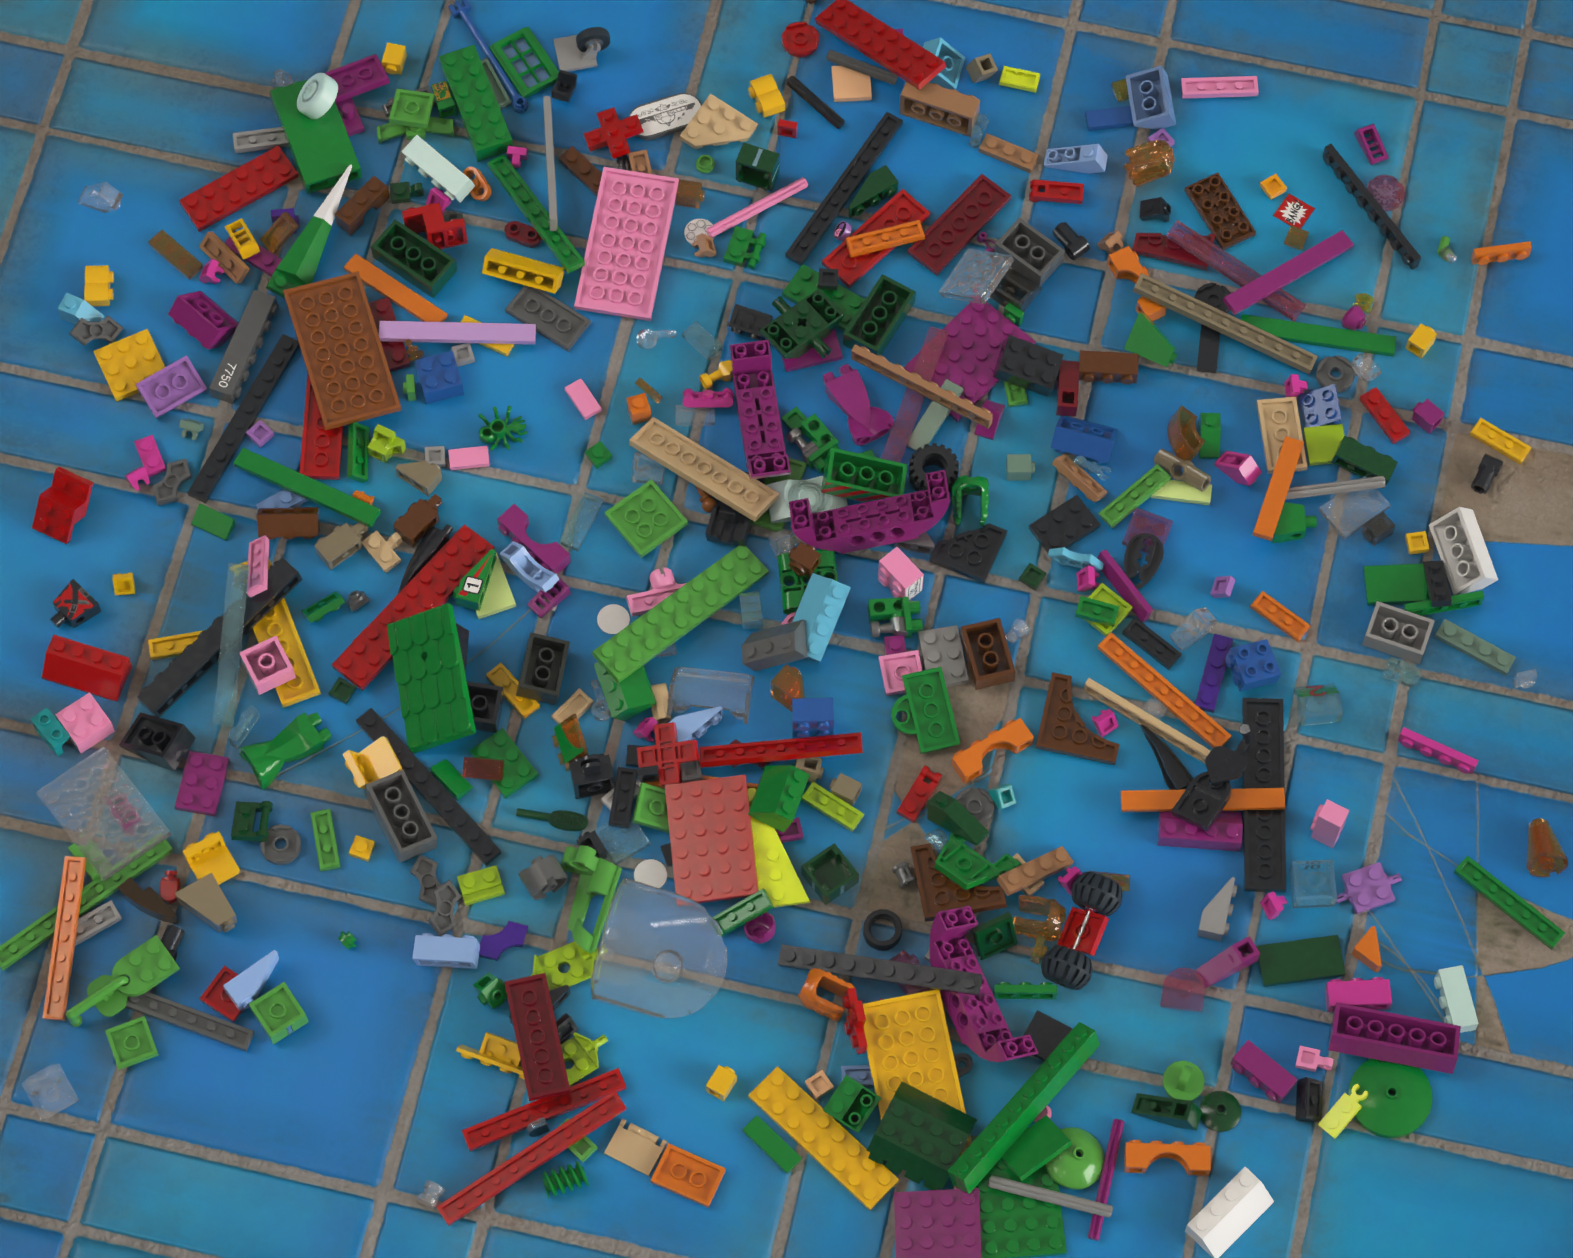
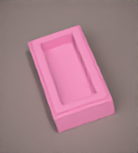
M582 379L564 387L565 392L584 420L602 411Z
M488 446L448 450L450 470L490 466Z

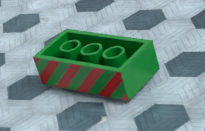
M831 447L825 458L821 493L861 502L904 495L907 464Z

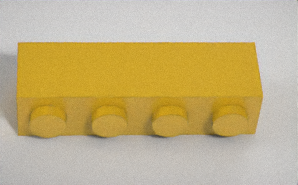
M491 248L484 257L482 274L556 294L562 286L565 269Z

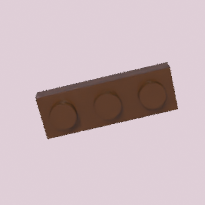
M573 146L558 157L559 162L597 196L602 173Z

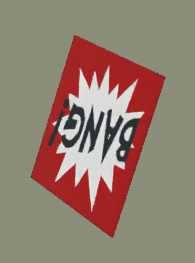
M1289 193L1273 216L1300 230L1315 208Z

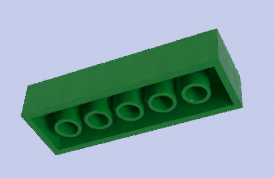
M475 45L438 56L441 71L447 82L477 162L506 153L508 146H513L512 138Z

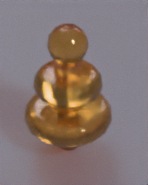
M411 340L405 341V345L408 347L407 354H411L409 361L413 362L420 359L424 354L423 351L418 350L417 345H412Z

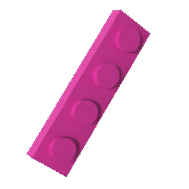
M1403 727L1398 738V742L1404 747L1414 748L1424 756H1432L1438 759L1442 764L1457 767L1463 773L1473 774L1479 761Z

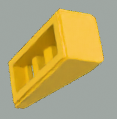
M242 218L225 226L243 260L260 252L256 240ZM241 227L243 228V229H241V230H239V231L233 233V231H235V230H237V229H239V228H241Z

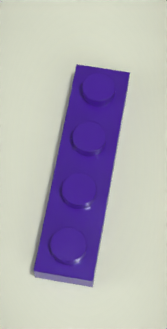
M1218 634L1213 636L1195 702L1203 711L1214 713L1226 669L1225 658L1232 646L1233 638Z

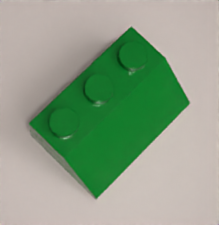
M599 662L593 664L612 718L627 721L657 704L644 665L623 681L617 683Z
M792 765L765 766L747 815L784 833L795 818L810 774Z

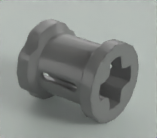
M908 862L899 863L892 868V872L896 874L900 882L899 887L901 889L907 888L917 881L916 877H913L910 872Z

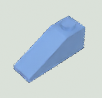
M273 950L223 985L226 994L239 1011L243 1008H249V1004L259 996L279 960L276 950Z

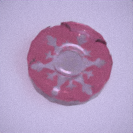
M1379 175L1370 181L1367 186L1368 191L1384 211H1392L1398 208L1405 194L1402 183L1400 184L1397 181L1398 179L1389 175Z

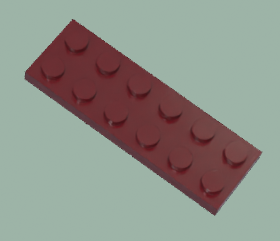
M981 174L924 233L925 239L916 241L908 249L907 254L937 276L1011 200V195Z
M542 973L505 981L529 1101L570 1093L546 974Z

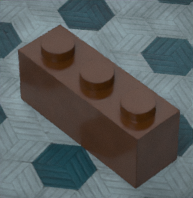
M1080 350L1079 380L1084 382L1102 381L1103 383L1120 382L1126 385L1136 383L1139 354Z
M319 507L259 508L257 513L258 537L266 535L269 540L275 537H283L284 539H293L295 537L315 538V536L319 535L320 531Z

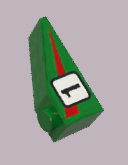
M491 549L461 579L459 586L455 587L453 598H455L457 606L480 611L497 559L495 550Z

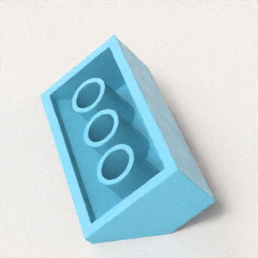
M814 573L810 577L792 622L805 620L807 658L819 663L822 660L851 587Z

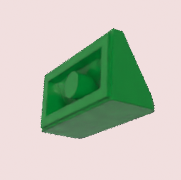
M201 503L198 505L191 523L192 526L225 541L236 525L233 518Z
M447 759L430 768L432 775L457 801L473 788Z

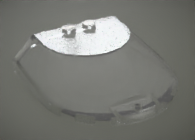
M628 878L622 879L610 903L591 977L592 1000L662 1019L679 1018L700 1010L716 995L726 974L727 947H724L721 935L723 933L715 919H712L702 905L688 897Z

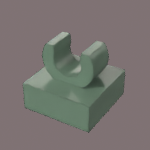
M188 418L181 419L179 427L184 428L182 437H187V432L191 431L193 434L192 440H196L198 432L203 431L205 423Z

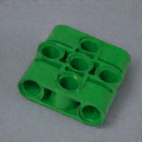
M816 550V552L821 554V562L813 573L838 582L835 552ZM783 553L778 555L777 559L783 613L789 615L797 611L808 585L805 581L810 580V577L806 575L799 576L793 572L788 566L789 553ZM792 582L794 584L792 586H787L784 583Z

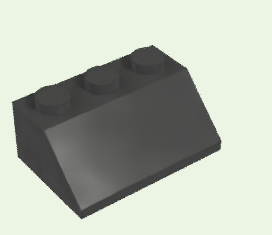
M805 620L751 633L742 644L743 664L753 671H758L807 658Z

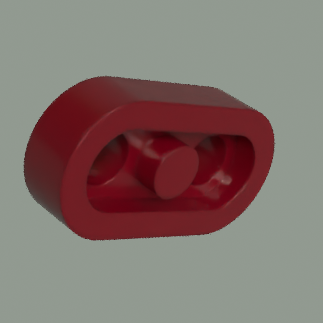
M511 221L505 226V236L508 240L529 248H535L541 244L542 238L533 227L518 221Z

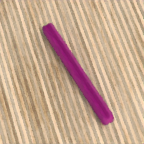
M1113 1120L1096 1202L1107 1204L1124 1127L1123 1120ZM1092 1215L1088 1234L1089 1239L1099 1240L1104 1216Z

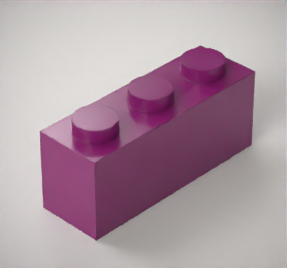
M1249 1040L1234 1055L1230 1063L1236 1073L1245 1075L1252 1086L1261 1088L1268 1099L1273 1102L1277 1101L1279 1104L1293 1089L1298 1080Z

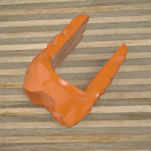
M817 968L811 969L797 997L807 1009L829 1017L834 1021H839L845 1009L817 996V987H822L843 997L846 990L854 988V986L832 975L830 972Z

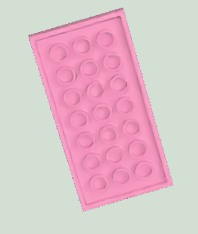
M603 167L584 257L585 266L582 267L574 304L575 309L651 321L679 186V178Z

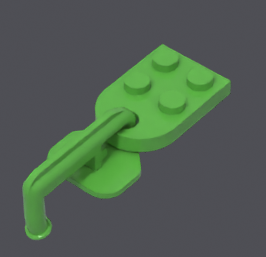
M155 935L119 959L113 967L112 976L101 975L92 981L87 987L88 997L66 1012V1017L72 1026L78 1027L82 1023L80 1015L94 1005L103 1016L112 1017L126 1007L128 996L135 997L146 993L180 970V968L158 936Z

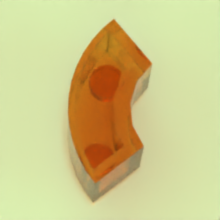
M1181 405L1169 421L1168 439L1177 457L1182 460L1191 461L1205 441L1196 430L1195 422L1197 416Z

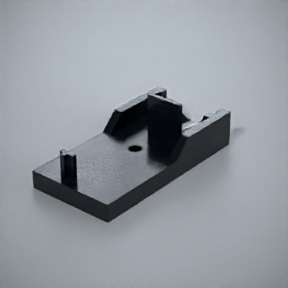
M759 478L756 480L764 484L766 478ZM717 500L716 505L712 509L705 533L707 541L745 547L753 520L722 501Z

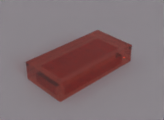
M464 757L462 777L502 781L504 760Z

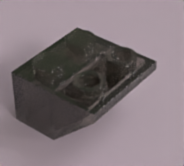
M1010 267L1001 271L990 284L988 297L1004 307L1009 302L1024 312L1040 293L1042 287Z

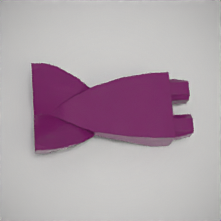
M845 364L839 368L841 376L835 378L832 372L823 375L825 393L828 398L848 416V427L855 445L862 446L868 444L890 431L894 419L887 411L870 406L865 385L857 369L853 370L849 364Z

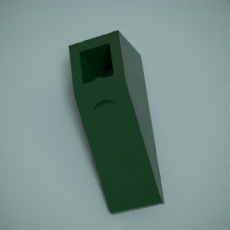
M887 165L869 174L849 206V218L861 215L867 208L874 207L881 200L887 197L890 198L897 193L899 182Z

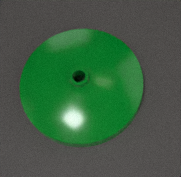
M1371 1058L1364 1062L1351 1078L1347 1095L1350 1096L1352 1094L1351 1090L1355 1084L1360 1086L1356 1092L1357 1095H1362L1365 1090L1368 1092L1367 1098L1358 1102L1362 1108L1354 1118L1360 1126L1376 1136L1383 1138L1407 1136L1419 1129L1430 1113L1433 1099L1432 1089L1428 1078L1418 1067Z

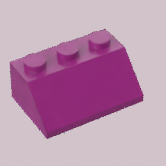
M202 291L177 296L168 313L176 324L181 325L190 336L195 337L204 348L209 350L221 347L234 335L239 324Z

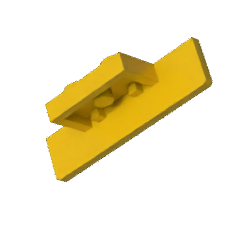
M486 1032L480 1051L462 1044L456 1049L457 1052L461 1053L460 1056L464 1058L479 1059L480 1063L486 1066H492L493 1064L500 1067V1071L517 1073L520 1078L525 1080L522 1066H520L521 1059L517 1042Z

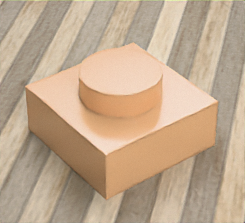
M823 1070L805 1080L806 1086L816 1100L834 1089L833 1084Z

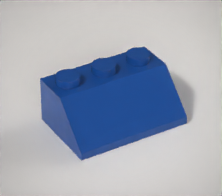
M1060 416L1055 428L1051 448L1059 453L1068 452L1078 458L1087 457L1097 463H1108L1118 429L1070 416Z

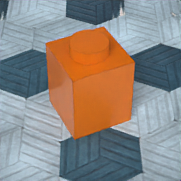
M645 393L626 398L627 410L632 425L651 420V409Z

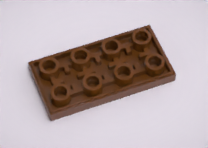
M1218 172L1185 187V193L1210 233L1216 234L1215 241L1222 251L1256 235L1253 226Z

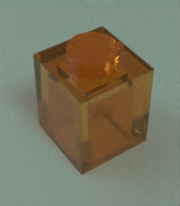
M679 179L676 205L699 209L700 202H704L705 190H702V183Z

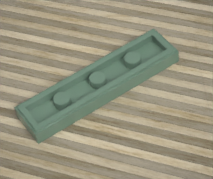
M948 379L945 380L941 387L944 390L954 392L957 397H960L964 391L962 387ZM932 401L905 445L917 452L919 447L923 449L925 444H930L951 410Z

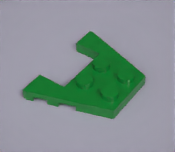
M951 833L947 844L944 845L935 861L934 868L967 890L994 880L999 875L1021 866V863L1006 853L997 862L992 864L965 845V839Z

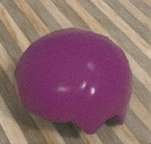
M765 912L747 922L744 928L746 937L758 944L771 940L776 931L773 915Z

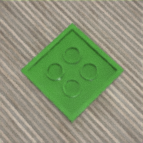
M652 479L604 512L605 517L640 558L688 525L686 518Z

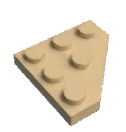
M710 94L681 133L679 139L694 149L703 148V146L725 145L735 141L745 142L754 133L758 123Z

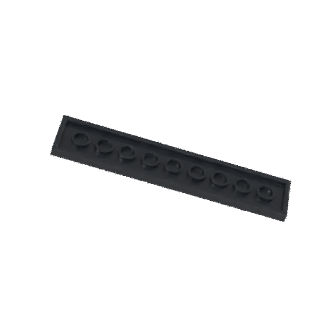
M1243 698L1242 724L1247 723L1250 725L1252 745L1244 755L1247 758L1248 766L1243 773V789L1284 788L1285 794L1283 699ZM1243 810L1244 891L1285 893V810Z

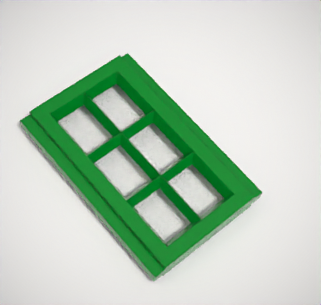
M524 27L489 46L491 52L522 97L528 98L557 82L559 71L529 27Z

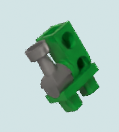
M815 413L801 423V431L799 428H795L786 436L790 443H796L802 451V459L807 463V466L810 469L815 468L819 473L824 472L825 458L831 447L840 449L838 447L839 441L834 438ZM802 434H803L805 437L807 436L811 441H810L809 443H807V442L802 438Z
M909 597L868 599L867 608L871 637H879L880 633H892L894 636L904 635L905 638H911L912 633L923 630L922 618L911 619L912 614H920V601H909ZM889 620L890 623L879 625L878 621Z

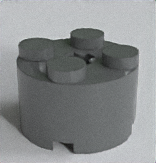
M553 854L544 859L542 856L532 860V865L529 868L522 870L518 874L534 900H541L547 897L545 894L552 891L554 893L565 885L568 878Z

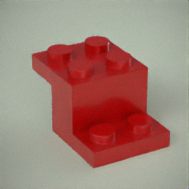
M429 203L422 207H411L402 211L404 225L416 234L425 232L427 241L440 250L468 243L464 218L444 222L440 203Z
M56 468L51 487L39 495L32 528L65 544L70 542L74 524L86 516L94 482L64 468Z

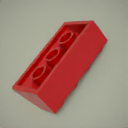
M53 635L46 651L42 679L118 702L132 665L129 657Z

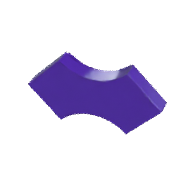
M508 921L505 928L499 933L482 935L479 957L498 961L501 954L507 949L523 947L528 926Z

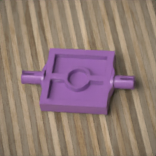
M1378 862L1343 874L1341 879L1345 892L1334 895V900H1336V904L1348 900L1357 915L1394 902L1395 897L1391 890V884L1401 882L1402 878L1399 873L1388 877L1384 873L1381 863Z

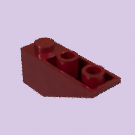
M1062 360L1058 375L1056 415L1076 417L1079 391V361Z

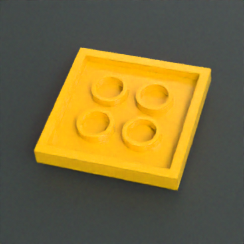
M148 329L93 351L116 402L139 393L135 386L137 383L165 368Z

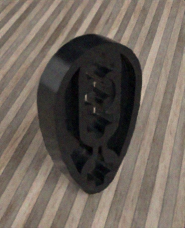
M1141 533L1134 536L1127 544L1124 570L1130 580L1131 578L1135 579L1138 571H1140L1139 580L1142 582L1141 584L1137 583L1135 586L1138 590L1151 581L1162 563L1164 548L1156 536L1149 533ZM1150 538L1153 546L1149 545L1148 552L1151 554L1145 556V561L1148 563L1139 567V563L1136 561L1142 558V553L1139 552L1145 548V544L1142 542Z

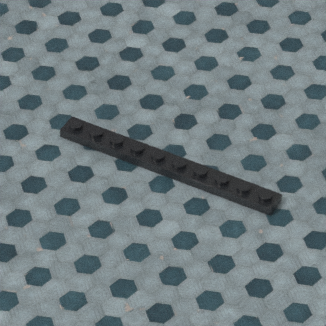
M889 112L885 113L785 253L786 258L800 266L804 264L903 125L902 119Z
M282 334L187 492L188 496L203 503L208 501L247 436L246 432L253 426L300 347L298 340Z
M372 708L356 719L358 726L373 742L380 737L388 739L402 766L401 770H404L409 782L485 866L502 854L495 843Z
M783 944L778 965L809 971L817 968L836 975L975 996L980 994L983 977L982 974Z

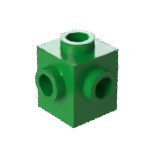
M489 972L473 984L479 994L477 998L484 1006L488 1005L494 1009L502 1005L505 999L508 998L504 981Z

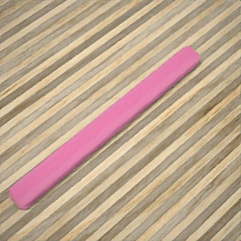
M802 177L708 227L706 231L713 238L807 188L808 183Z

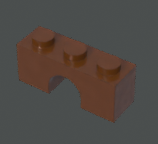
M373 176L335 213L337 226L352 236L364 224L363 219L367 211L371 207L378 210L390 198L388 186Z

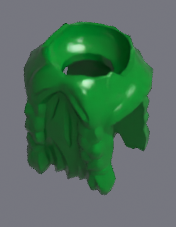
M964 475L960 476L953 484L951 500L954 513L952 517L956 525H960L961 497L965 495L980 496V526L985 524L988 517L987 509L990 498L988 495L989 483L987 478Z

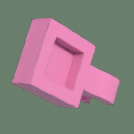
M1300 1046L1295 1068L1316 1072L1318 1066L1321 1069L1331 1071L1334 1059L1319 1056L1320 1050Z

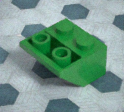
M845 1075L823 1111L856 1133H859L881 1097Z

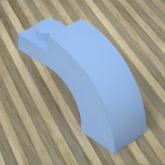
M515 541L499 554L509 568L536 592L550 590L559 580L556 573L542 567L531 557L523 545Z

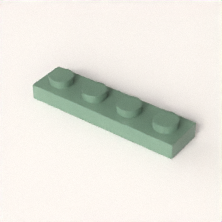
M1444 619L1434 637L1506 676L1516 659L1515 656L1447 619Z

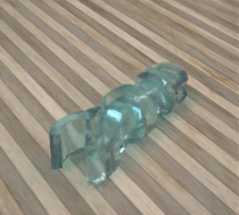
M1077 456L1074 459V463L1078 467H1084L1088 469V472H1094L1100 479L1108 480L1109 476H1105L1103 471L1109 474L1112 471L1111 468L1098 466L1096 462H1090L1083 456Z

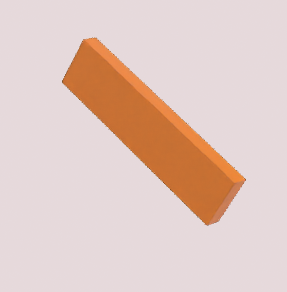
M920 220L847 237L845 242L850 257H855L924 240L925 235Z

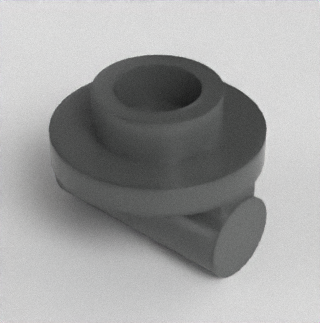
M359 590L351 592L347 599L352 612L370 601L364 591L359 592Z

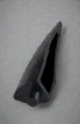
M447 524L443 530L430 526L407 566L398 594L450 540L449 534L453 530L450 525Z
M1141 724L1140 727L1155 754L1164 782L1169 790H1186L1194 778L1170 748L1151 730Z

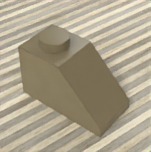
M427 461L399 464L395 467L397 477L428 497L442 480L440 467Z

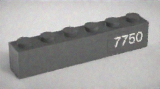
M257 290L253 291L209 387L211 397L231 404L234 403L236 398H239L242 390L241 385L243 381L246 382L248 379L249 368L256 361V352L258 348L261 349L263 346V337L271 328V319L278 313L279 305L275 296Z

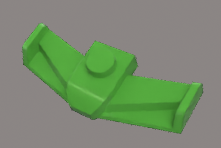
M430 117L427 129L390 123L377 126L379 144L382 141L405 134L407 140H412L416 135L421 139H425V132L454 137L453 119Z

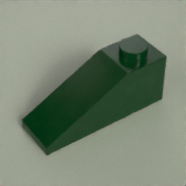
M939 791L927 802V820L977 846L989 835V831L955 798Z
M1137 1093L1131 1113L1177 1128L1197 1130L1202 1110L1193 1101Z

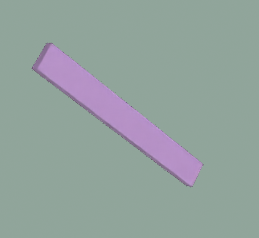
M380 321L379 338L380 341L535 344L536 324Z

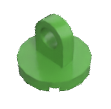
M1178 1061L1168 1066L1163 1075L1162 1085L1169 1098L1192 1101L1198 1098L1203 1091L1205 1080L1198 1066L1192 1062Z

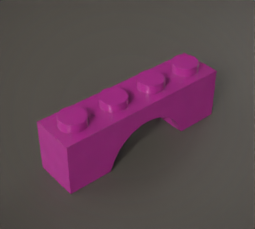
M513 504L497 518L500 533L504 536L508 535L512 542L515 541L523 545L531 557L542 567L558 574L571 562L570 554L557 542L539 544L528 537L526 533L529 526L528 515L516 504Z

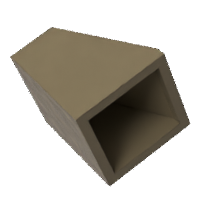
M212 873L175 893L176 900L182 907L216 931L228 932L235 927L234 924L237 923L236 914Z

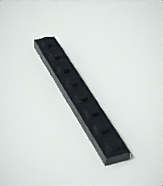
M1332 144L1325 146L1323 152L1324 162L1331 166L1335 176L1342 180L1346 190L1356 198L1357 204L1364 208L1369 219L1379 227L1380 233L1387 237L1393 250L1398 251L1404 264L1409 265L1412 270L1417 268L1421 256Z

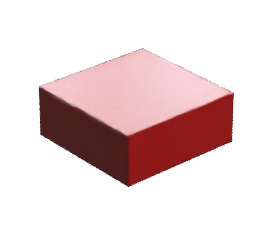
M779 119L777 135L796 138L798 122Z

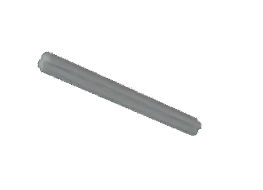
M1384 476L1289 487L1286 500L1384 488L1386 485Z
M993 1175L990 1176L988 1187L1108 1218L1111 1217L1113 1210L1112 1205Z

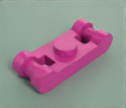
M687 388L683 391V405L688 408L731 407L734 403V393L730 388H725L722 392H714L712 390L694 392L692 389Z

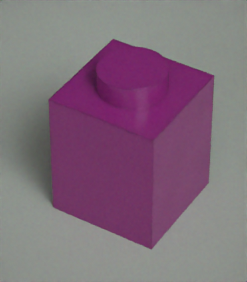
M1426 399L1423 403H1417L1413 408L1412 420L1430 434L1442 422L1445 413L1429 399Z

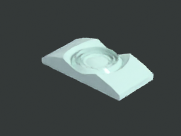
M823 476L808 480L788 479L766 485L779 493V499L769 508L771 523L791 521L790 501L808 498L812 512L817 513L848 506L847 499L821 493Z

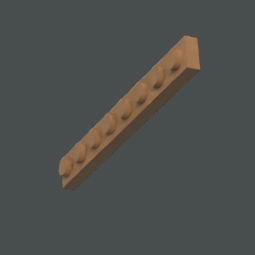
M854 345L852 348V360L988 429L991 426L993 414L988 409L979 408L970 400L961 399L954 392L940 388L935 382H928L922 379L919 374L910 373L901 365L890 363L885 357L871 353L866 347Z

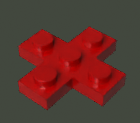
M614 107L596 113L601 127L583 133L590 152L608 146L613 159L631 153L626 139L644 132L638 115L619 120Z
M674 722L654 725L656 745L637 748L638 767L658 766L660 786L682 783L680 763L699 761L697 740L678 742L676 723Z
M848 988L842 997L843 1007L848 1010L844 1030L845 1034L849 1035L852 1048H856L857 1055L864 1054L868 1046L864 1032L866 1017L862 1000L858 1001L856 989Z

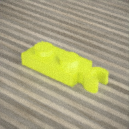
M1358 1084L1352 1087V1094L1350 1096L1344 1093L1318 1124L1320 1128L1334 1139L1362 1108L1358 1102L1365 1100L1368 1096L1366 1090L1362 1095L1356 1094L1360 1088Z

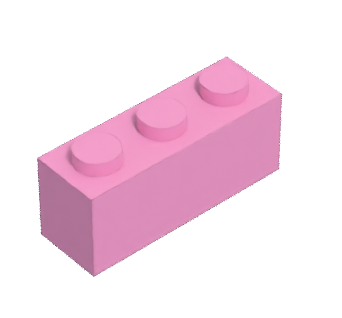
M1328 799L1324 805L1320 804L1310 827L1313 830L1311 838L1333 849L1342 832L1349 810Z

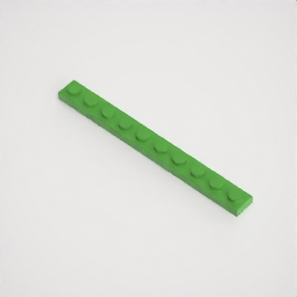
M162 833L83 887L79 917L118 891V886L129 877L135 879L174 851ZM58 906L0 946V968L2 971L54 936Z

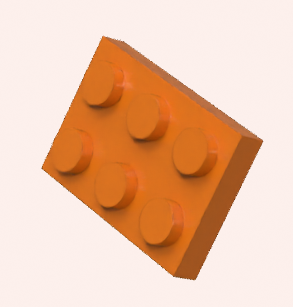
M668 1143L650 1181L652 1184L709 1208L726 1172V1168Z

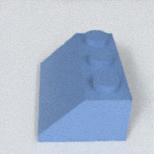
M1162 65L1126 75L1134 127L1159 130L1176 125L1169 79Z

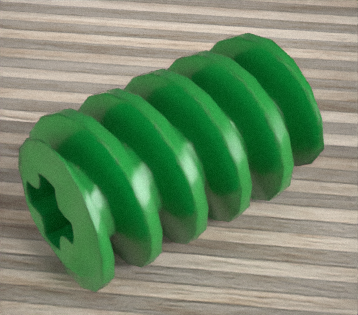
M578 1161L575 1162V1168L567 1164V1171L563 1167H559V1174L554 1169H551L550 1176L543 1172L542 1181L548 1199L549 1192H552L556 1197L558 1189L565 1194L566 1187L573 1191L574 1184L581 1189L583 1181L589 1186L584 1168Z

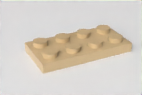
M1296 397L1262 399L1256 402L1267 474H1273L1285 436L1303 441ZM1304 445L1295 471H1307Z

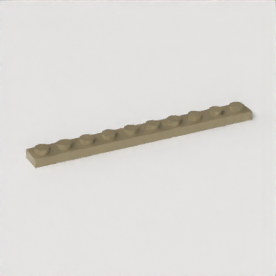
M1142 273L1133 289V292L1307 374H1310L1318 357Z

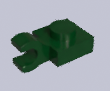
M409 182L390 183L391 203L411 202V197L424 196L422 183H415L410 186Z

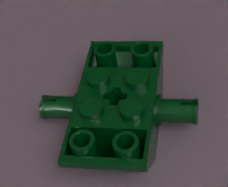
M820 288L793 307H790L781 296L778 297L779 301L775 299L772 302V306L781 315L759 330L764 338L769 340V343L784 359L799 358L811 348H814L822 358L828 356L831 353V348L822 340L832 333L843 319L844 313Z

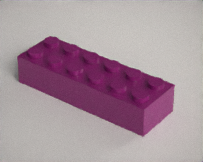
M1336 1002L1332 1016L1328 1050L1453 1074L1458 1059L1461 1026Z

